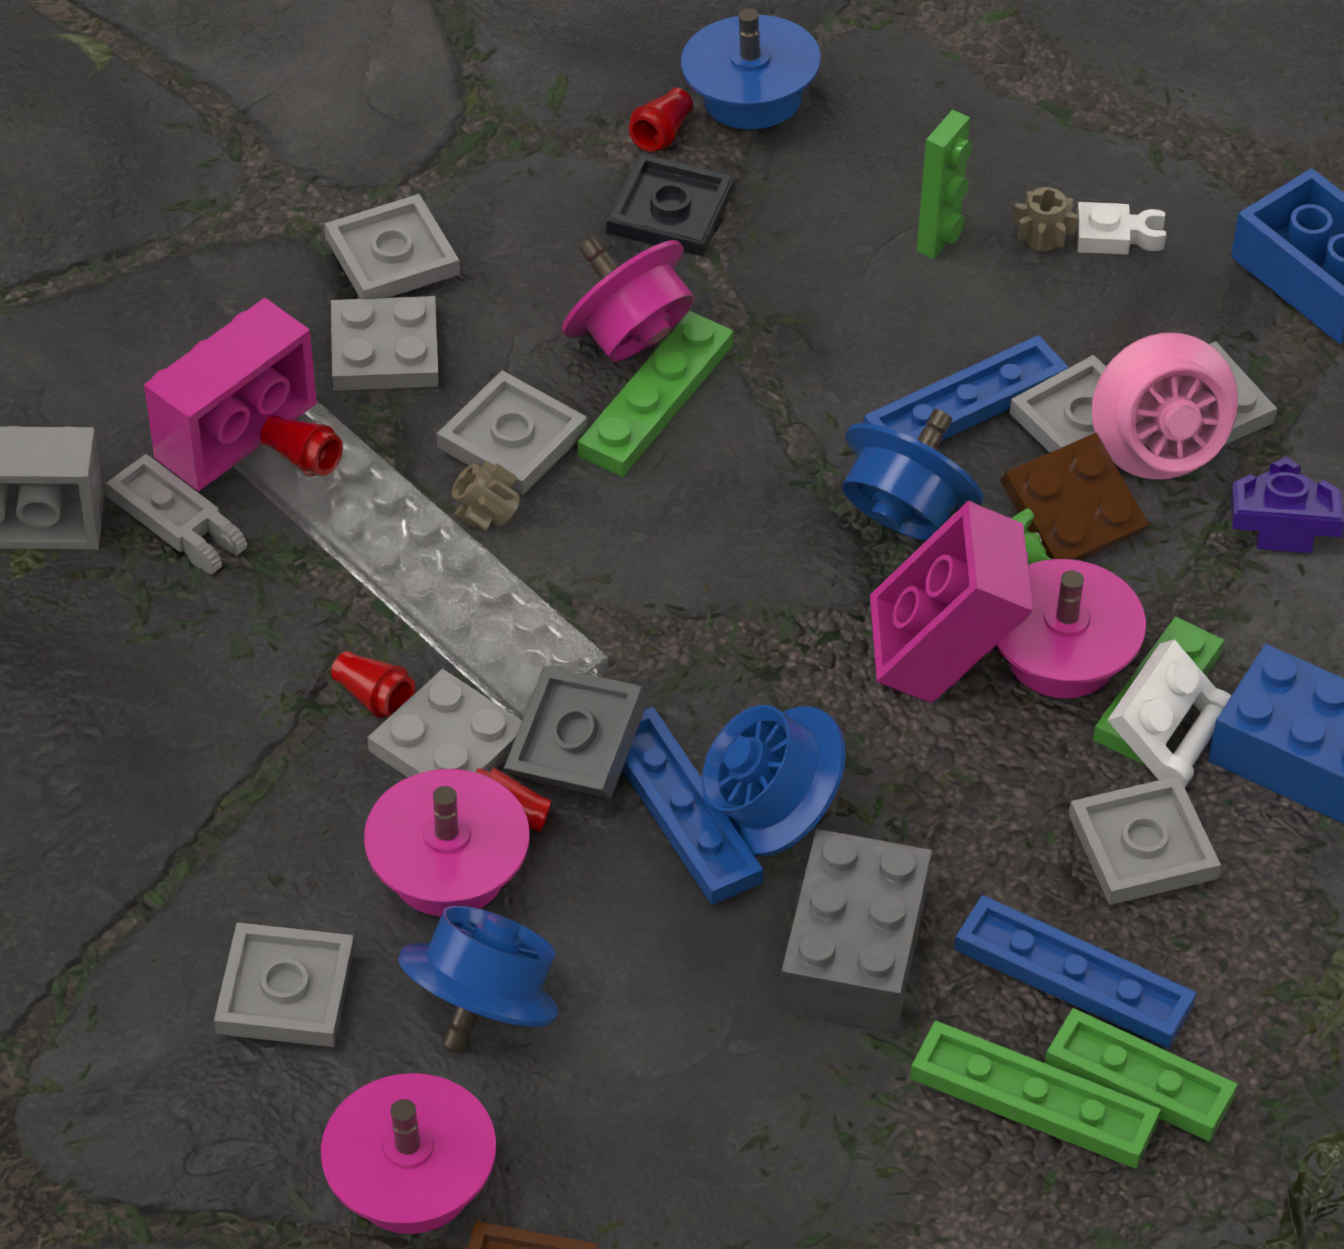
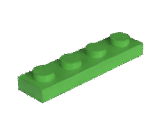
M689 311L578 440V456L624 477L733 347L734 331Z
M936 1020L911 1065L910 1079L1134 1169H1137L1159 1122L1160 1108Z

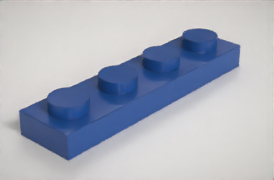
M1037 335L864 415L863 423L887 427L917 440L923 428L927 427L926 422L933 410L938 409L944 411L953 419L946 433L942 435L943 439L941 441L1009 410L1012 398L1069 367Z
M653 706L645 709L622 771L710 904H716L762 884L763 868L726 814L713 807L707 801L703 792L701 776Z
M984 895L980 897L955 938V951L1167 1049L1172 1045L1195 1004L1197 992Z

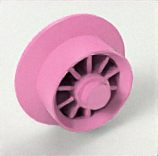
M1170 332L1144 337L1119 352L1100 376L1092 400L1094 432H1097L1113 462L1133 475L1161 480L1188 474L1215 457L1227 441L1237 415L1238 392L1236 381L1231 368L1222 355L1211 345L1197 337Z

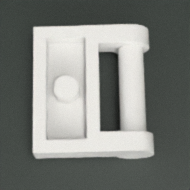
M1173 639L1158 645L1107 721L1158 780L1179 776L1184 788H1186L1194 775L1193 765L1212 738L1216 719L1231 695L1224 690L1216 689L1176 640ZM1192 704H1194L1201 713L1174 754H1172L1166 747V743Z

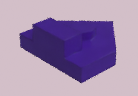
M1283 457L1271 463L1270 470L1258 477L1249 474L1233 482L1231 493L1232 529L1256 531L1257 549L1312 553L1314 535L1342 538L1344 527L1342 491L1325 480L1316 483L1301 474V466L1288 457Z

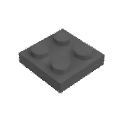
M543 666L504 769L514 778L611 799L650 694L640 685Z

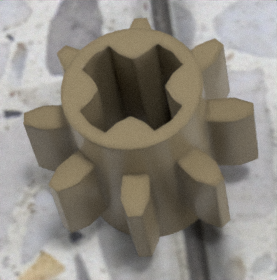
M1049 187L1038 188L1033 192L1028 191L1026 203L1015 204L1013 224L1018 226L1017 239L1025 240L1031 248L1040 251L1064 247L1065 234L1075 235L1078 215L1072 212L1073 199H1066L1062 192Z
M485 461L482 468L477 464L468 466L458 476L452 488V497L461 503L454 514L473 528L478 526L484 531L488 529L490 524L495 527L504 525L514 515L519 505V494L510 488L515 483L517 476L500 464L493 465L489 461Z

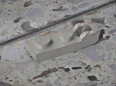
M144 454L105 483L106 497L180 553L184 551L192 564L199 569L201 568L207 574L212 575L220 569L222 562L215 548L202 538L206 533L209 532L216 544L222 549H226L232 555L235 554L237 556L247 548L244 534L241 533L236 525H233L231 521L220 514L217 506L147 454Z

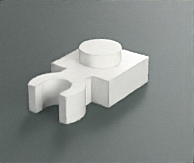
M1078 202L1077 252L1128 255L1130 244H1137L1142 249L1148 251L1164 250L1166 231L1163 230L1165 221L1164 211L1150 209L1141 212L1139 215L1129 214V204Z

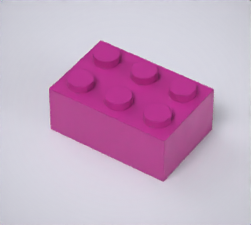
M263 298L247 311L236 315L229 324L208 339L198 342L190 352L169 367L158 371L151 380L144 384L154 458L199 492L262 445L260 433L263 424L269 417L277 415L284 419L296 420L315 406L317 400L310 329L268 299Z
M967 501L870 594L877 682L933 703L950 686L955 685L962 675L984 655L989 654L995 645L1010 631L1027 619L1033 611V597L1030 589L1028 553L1026 551L1023 523Z

